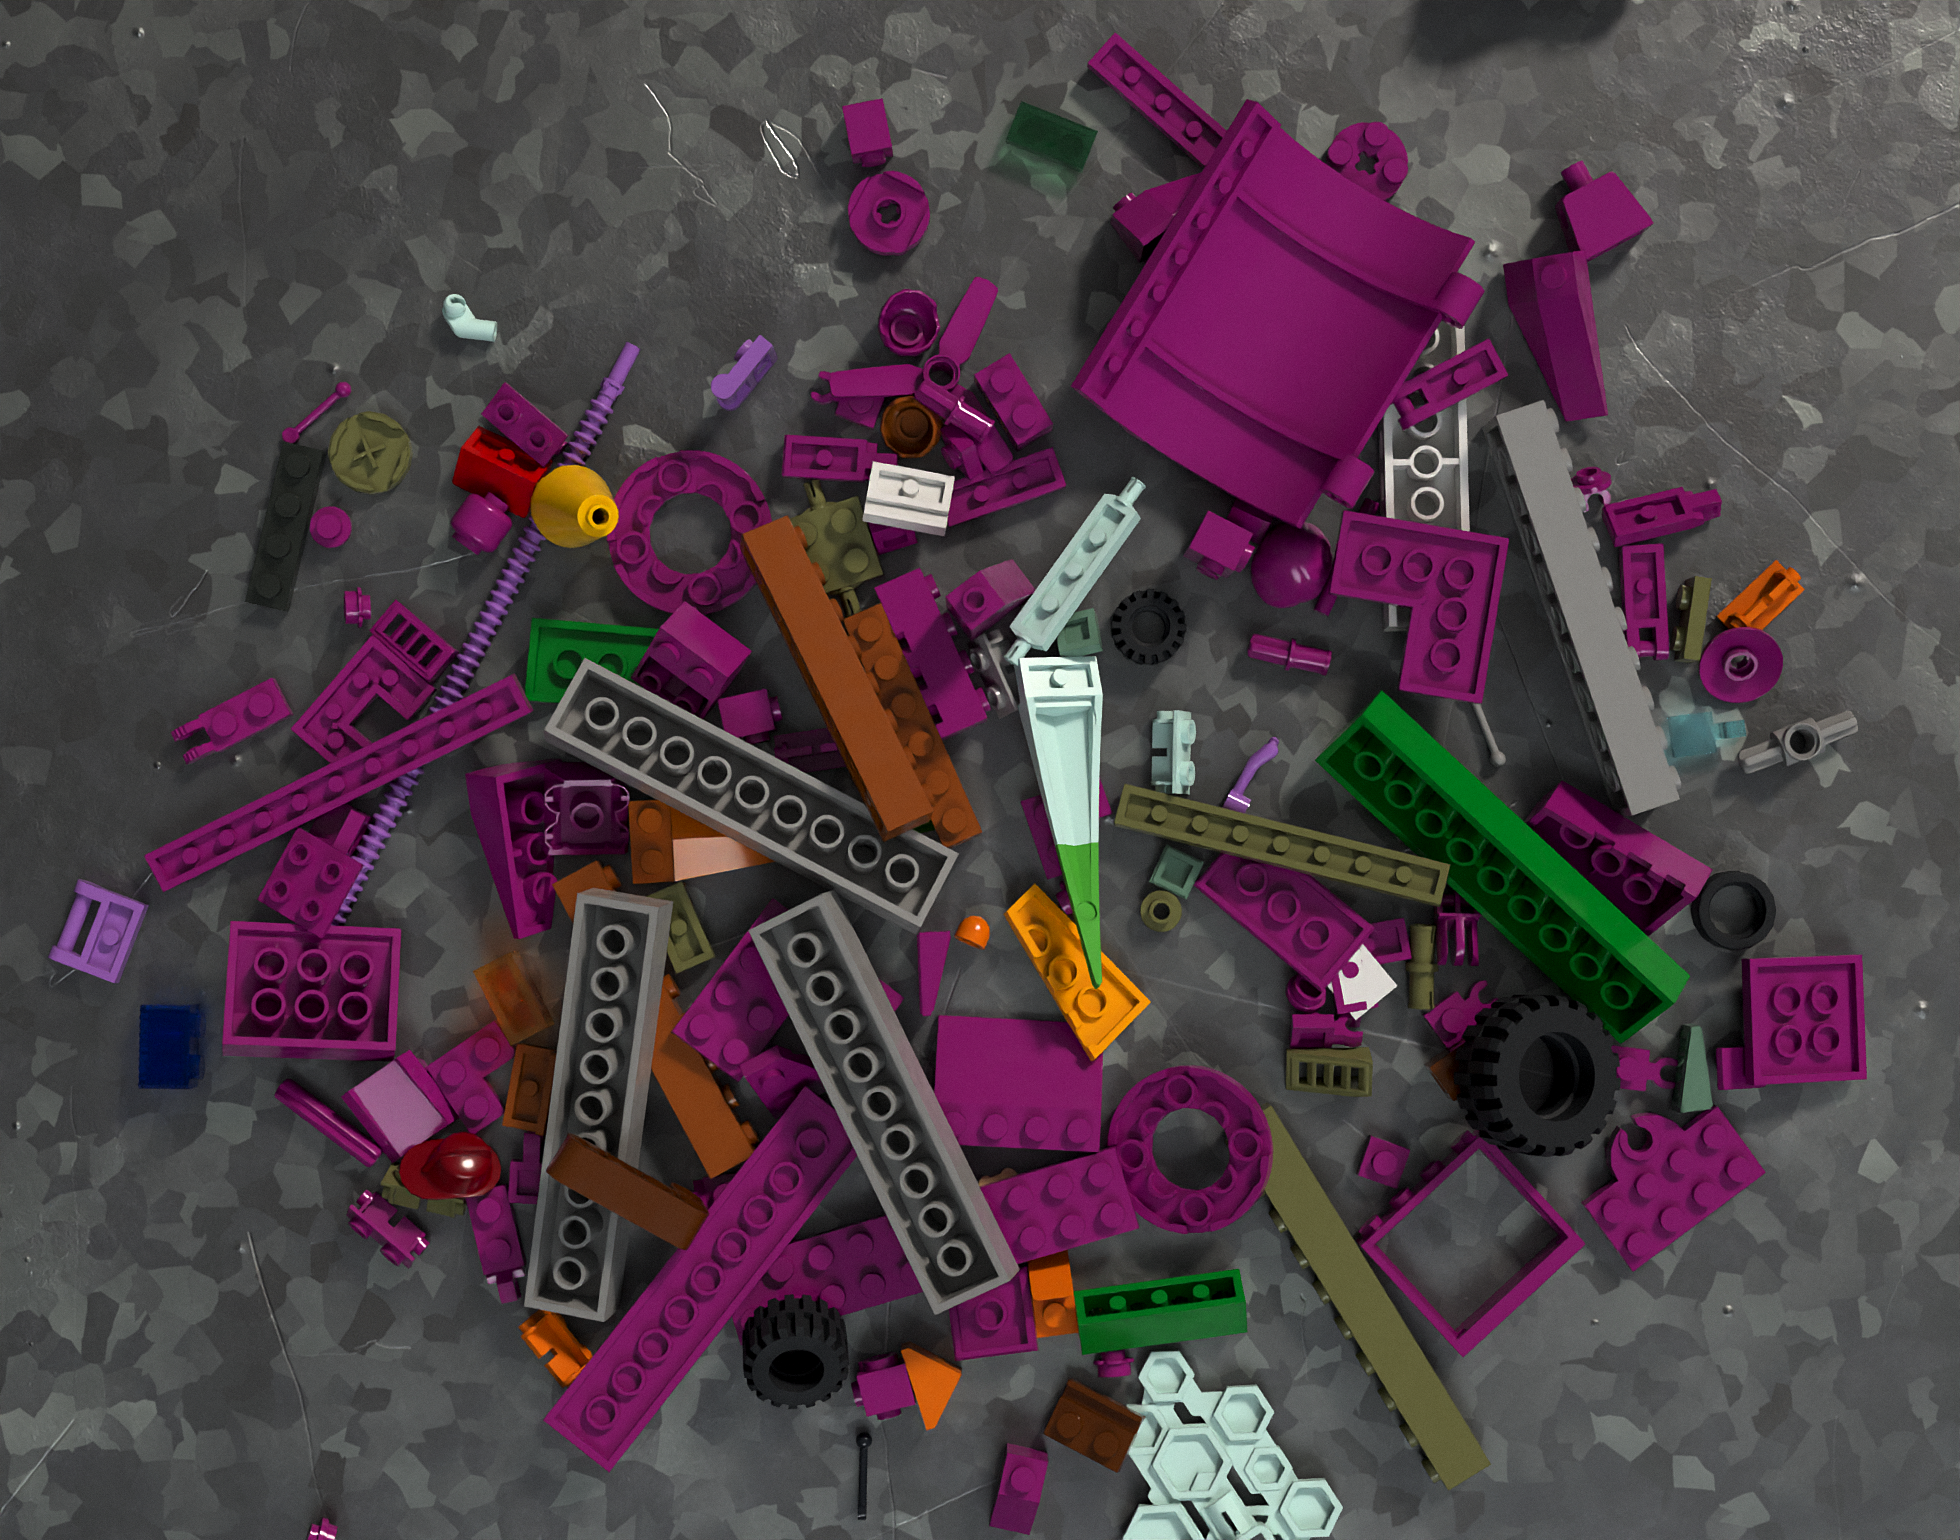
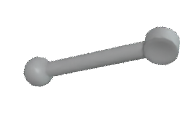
M1471 703L1491 752L1490 763L1494 767H1501L1505 764L1506 757L1497 748L1481 705Z

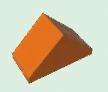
M908 1341L902 1343L901 1353L926 1430H930L937 1425L962 1375V1368Z

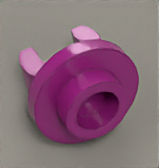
M1586 467L1579 470L1576 476L1571 478L1573 487H1579L1584 496L1586 511H1589L1587 501L1592 494L1598 493L1599 501L1603 505L1610 504L1611 497L1607 488L1611 485L1612 481L1611 475L1608 472L1601 471L1598 467Z

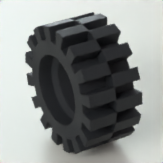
M1154 589L1139 590L1123 599L1116 608L1111 621V637L1115 642L1116 649L1127 660H1132L1139 665H1156L1172 657L1182 645L1187 630V624H1185L1184 619L1185 614L1178 606L1179 603L1167 596V593L1163 591L1157 592ZM1142 612H1154L1162 618L1165 627L1164 634L1157 642L1143 643L1135 637L1132 624L1135 617Z

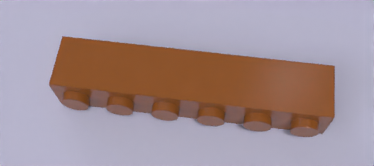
M877 604L845 618L843 622L849 636L853 635L861 649L862 658H860L865 672H872L878 683L880 695L877 697L883 709L889 708L896 719L899 729L896 735L901 746L907 745L912 751L917 764V769H914V772L920 784L926 783L934 796L935 806L932 807L934 812L930 819L941 844L950 849L982 835L981 827L882 604Z

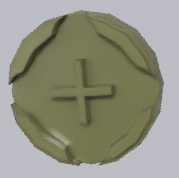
M367 411L354 415L351 418L348 417L338 425L330 439L328 456L332 469L341 483L355 492L375 495L388 492L403 481L410 470L413 451L409 436L398 422L385 414Z

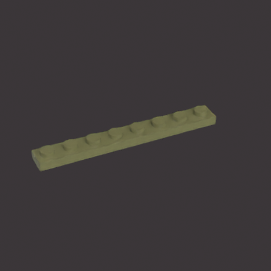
M1124 784L1114 821V826L1437 907L1441 905L1450 864L1128 784Z

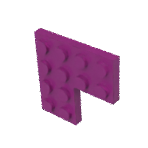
M1346 510L1342 511L1328 594L1410 608L1397 691L1482 704L1509 538Z
M772 898L748 930L788 911V909ZM748 930L671 1031V1033L736 1082H739L744 1076L740 1065L758 1056L789 1016ZM879 979L895 1012L905 998Z

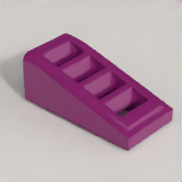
M396 599L369 630L431 684L437 681L457 657V654L460 653ZM398 614L402 615L405 618L391 636L387 635L384 631ZM412 624L417 628L403 646H400L397 641ZM425 635L428 641L415 656H412L409 651ZM436 645L441 650L427 666H424L421 661Z
M950 930L922 931L917 934L920 1014L922 1016H931L932 1011H934L951 939Z

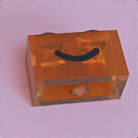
M518 950L509 952L473 971L510 1046L555 1025Z

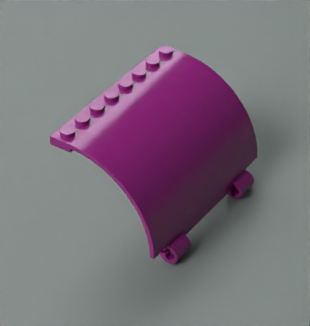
M1246 99L1070 387L1133 435L1190 472L1252 507L1301 529L1322 493L1342 506L1350 509L1354 507L1375 472L1369 465L1358 459L1364 446L1440 322L1443 321L1452 327L1462 329L1485 290L1471 278L1458 273L1459 268L1475 244L1472 238L1424 221L1363 189L1301 146L1280 128L1281 124L1258 102Z

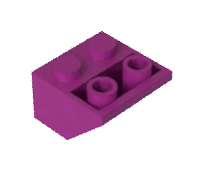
M684 602L659 628L631 679L647 691L704 720L718 702L717 699L721 698L735 679L752 651L690 604Z

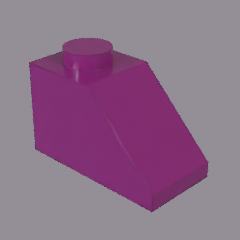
M1010 1443L1006 1444L989 1526L1030 1535L1040 1503L1048 1466V1454L1046 1451Z

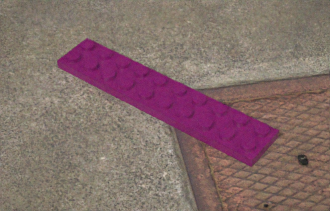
M805 1086L710 1206L708 1209L710 1214L688 1250L677 1248L543 1419L544 1422L606 1471L610 1472L857 1157L854 1147L832 1105L809 1087Z
M1115 1146L979 1186L1017 1264L1139 1229L1137 1216ZM883 1214L789 1242L732 1315L740 1345H742V1334L748 1317H754V1310L759 1306L766 1308L768 1306L767 1301L773 1298L780 1301L785 1299L784 1295L794 1294V1298H802L803 1294L812 1296V1301L816 1302L822 1299L828 1302V1309L835 1307L840 1316L918 1294L923 1292L887 1215Z

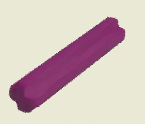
M286 1079L279 1085L274 1094L276 1099L363 1165L371 1167L381 1157L383 1151L378 1144L292 1079Z

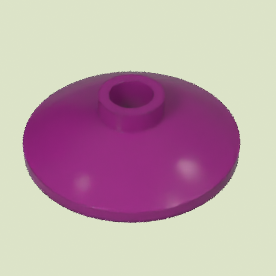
M1752 627L1733 628L1720 633L1706 645L1699 661V676L1706 690L1714 697L1730 703L1749 702L1766 694L1777 683L1783 669V655L1778 643L1768 633ZM1745 655L1740 662L1731 661L1737 656Z

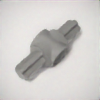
M1846 710L1817 722L1813 718H1808L1795 724L1786 725L1779 730L1771 732L1770 740L1741 750L1737 754L1739 765L1745 774H1751L1777 763L1787 767L1803 760H1809L1825 752V745L1855 734L1858 731L1857 720L1851 711ZM1795 731L1800 732L1805 738V748L1800 754L1793 751L1790 746V737Z

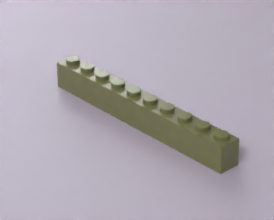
M1266 1102L1260 1107L1264 1112L1271 1131L1273 1163L1268 1183L1260 1197L1266 1194L1274 1209L1270 1210L1268 1214L1279 1232L1283 1233L1288 1230L1296 1244L1290 1247V1250L1301 1268L1304 1269L1310 1266L1318 1280L1311 1284L1323 1304L1326 1305L1332 1302L1338 1311L1339 1316L1333 1320L1346 1341L1353 1337L1360 1347L1361 1351L1355 1354L1365 1373L1367 1376L1376 1373L1383 1387L1378 1389L1377 1392L1390 1412L1396 1408L1398 1409L1405 1421L1399 1428L1412 1448L1418 1444L1420 1445L1427 1457L1421 1461V1464L1434 1484L1441 1480L1449 1491L1485 1469L1491 1463L1273 1107ZM1227 1139V1140H1225L1224 1142H1225L1226 1146L1228 1147V1139Z

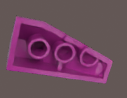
M1202 172L1145 190L1137 197L1130 193L1113 206L1115 213L1111 216L1110 224L1139 263L1153 253Z
M1574 251L1503 264L1509 307L1565 421L1607 416L1608 410L1586 251Z
M559 758L499 764L465 774L471 816L514 939H522L552 928L556 895L552 884L557 882V878L553 875L555 855L545 854L544 767L555 760L562 762Z

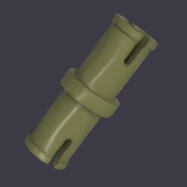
M1410 924V951L1412 959L1405 962V970L1409 971L1408 1008L1434 1009V972L1439 971V966L1435 962L1436 925Z

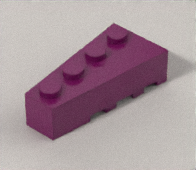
M918 568L875 587L878 599L884 608L942 741L987 722L988 717L985 712L990 711L991 707L982 687L975 690L969 678V674L975 671L965 649L958 652L951 637L958 633L949 613L941 614L934 599L941 597L932 574L924 577L921 569Z
M1563 780L1536 803L1524 821L1647 936L1651 935L1695 900L1713 870Z

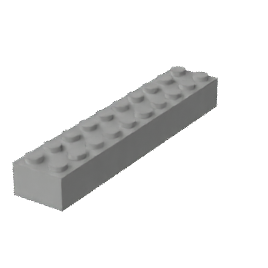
M1544 400L1496 415L1482 427L1611 809L1622 816H1632L1680 800L1677 790L1681 789L1680 777L1676 768L1673 765H1668L1663 751L1668 749L1666 736L1660 726L1655 727L1650 710L1654 709L1652 695L1647 686H1641L1637 671L1641 668L1639 657L1633 646L1628 647L1623 633V631L1627 630L1625 616L1619 606L1614 607L1609 592L1613 590L1611 575L1606 567L1601 568L1596 554L1600 550L1597 534L1593 527L1587 528L1582 513L1586 511L1584 496L1579 487H1573L1569 472L1573 471L1570 455L1566 448L1560 449L1555 434L1559 432L1556 414L1552 408L1547 409Z
M586 658L581 663L544 729L546 742L829 890L835 889L838 895L917 935L959 855V853L913 829L883 842L865 804Z
M591 888L577 893L524 1307L605 1322L619 1310L631 1222L552 1178L546 1172V1169L568 1133L583 1138L638 1169L673 901L598 888Z
M835 889L820 894L748 930L934 1314L937 1315L1009 1282L1020 1269Z

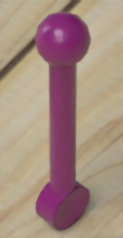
M347 382L338 383L335 387V392L297 426L286 428L282 433V439L285 442L298 443L302 431L337 400L346 398L351 394L350 384Z

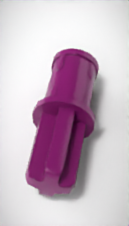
M925 379L915 392V400L946 419L944 424L948 426L949 423H952L978 440L979 443H982L995 423L993 419H989L963 402L965 397L957 398L930 379Z
M1253 634L1248 644L1247 654L1253 659L1283 665L1284 670L1287 671L1292 667L1326 676L1332 651L1298 644L1294 638H1291L1289 642Z

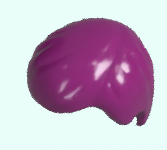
M1304 522L1301 529L1288 523H1279L1271 528L1256 549L1251 563V580L1258 596L1266 604L1280 609L1292 608L1299 603H1306L1316 598L1323 589L1331 570L1333 557L1329 540L1318 527Z

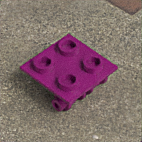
M297 827L257 900L323 939L364 865L332 847L331 843L319 836L315 837L302 828Z

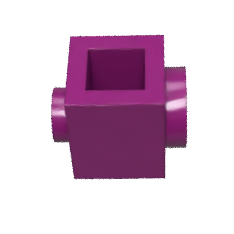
M897 1352L875 1355L858 1362L857 1381L851 1382L856 1406H864L867 1417L877 1415L878 1420L889 1419L902 1413L901 1408L916 1405V1396L904 1359H898Z

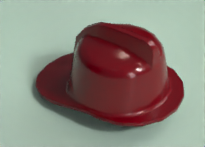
M459 1132L453 1133L445 1139L422 1142L409 1149L401 1160L399 1175L402 1185L412 1195L421 1199L472 1198L483 1196L494 1189L500 1179L501 1165L497 1154L482 1138L473 1133Z

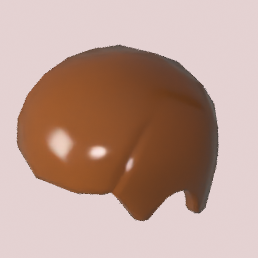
M905 396L895 399L882 414L880 431L886 446L900 458H921L930 453L940 441V429L943 427V424L938 414L916 401L914 396Z

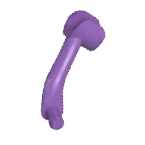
M1271 737L1267 744L1248 759L1235 786L1229 791L1222 808L1241 813L1246 812L1251 799L1243 796L1244 791L1255 772L1278 754L1277 746L1279 740L1276 737Z

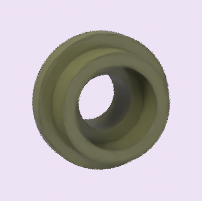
M1160 890L1154 891L1144 898L1140 907V915L1148 928L1157 932H1165L1173 929L1181 919L1182 908L1176 896L1170 892ZM1159 903H1164L1169 908V914L1164 919H1157L1153 913L1154 907Z

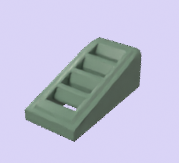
M1691 1023L1682 1024L1677 1058L1678 1066H1676L1674 1081L1676 1084L1675 1088H1673L1672 1110L1678 1113L1712 1109L1713 1103L1702 1027Z

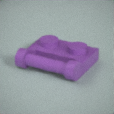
M761 335L754 342L750 339L744 342L734 356V360L737 363L728 374L717 375L711 382L712 393L717 398L719 405L726 411H733L740 407L778 360L773 345Z
M78 879L73 890L77 893L58 944L52 945L48 958L109 982L119 983L149 905L102 888L92 882ZM92 900L101 902L80 955L74 952L73 949Z

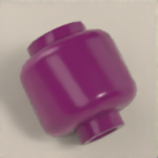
M488 492L485 498L478 494H470L451 518L450 525L455 531L452 537L476 555H479L481 551L486 553L495 551L512 527L511 518L505 514L509 506L490 492Z

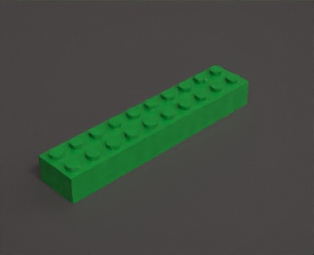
M1382 690L1330 740L1315 759L1324 770L1418 857L1450 864L1446 883L1568 996L1584 1004L1588 1009L1587 1012H1594L1604 1024L1602 1027L1608 1030L1620 1044L1675 1004L1690 975Z

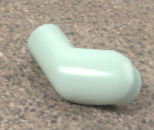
M451 294L444 299L442 314L456 336L465 339L495 342L497 336L496 321L475 319L461 295Z

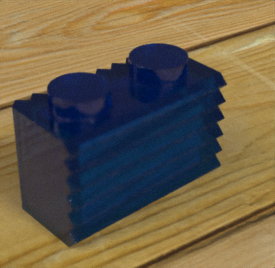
M148 1003L140 1005L139 1089H192L198 1087V1080H202L205 1074L204 1055H198L199 1038H204L206 1032V1017L204 1013H199V1004Z

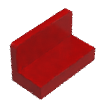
M478 426L460 449L452 483L483 498L490 492L509 506L507 511L526 518L531 509V497L536 484L542 477L549 474L553 461L550 460L546 467H542L514 442Z

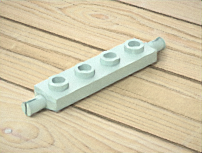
M1131 477L1119 496L1104 493L1010 625L1017 639L1006 655L1003 656L1009 663L1018 667L1019 658H1024L1030 648L1044 650L1045 652L1049 649L1140 521V516L1132 506L1146 488L1140 480Z

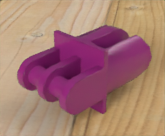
M1453 890L1452 894H1443L1440 907L1434 906L1433 925H1436L1437 965L1445 966L1447 962V931L1450 932L1452 966L1463 965L1465 931L1467 930L1468 965L1479 966L1477 923L1481 914L1455 890ZM1442 907H1452V913H1442ZM1460 907H1470V914L1461 913Z

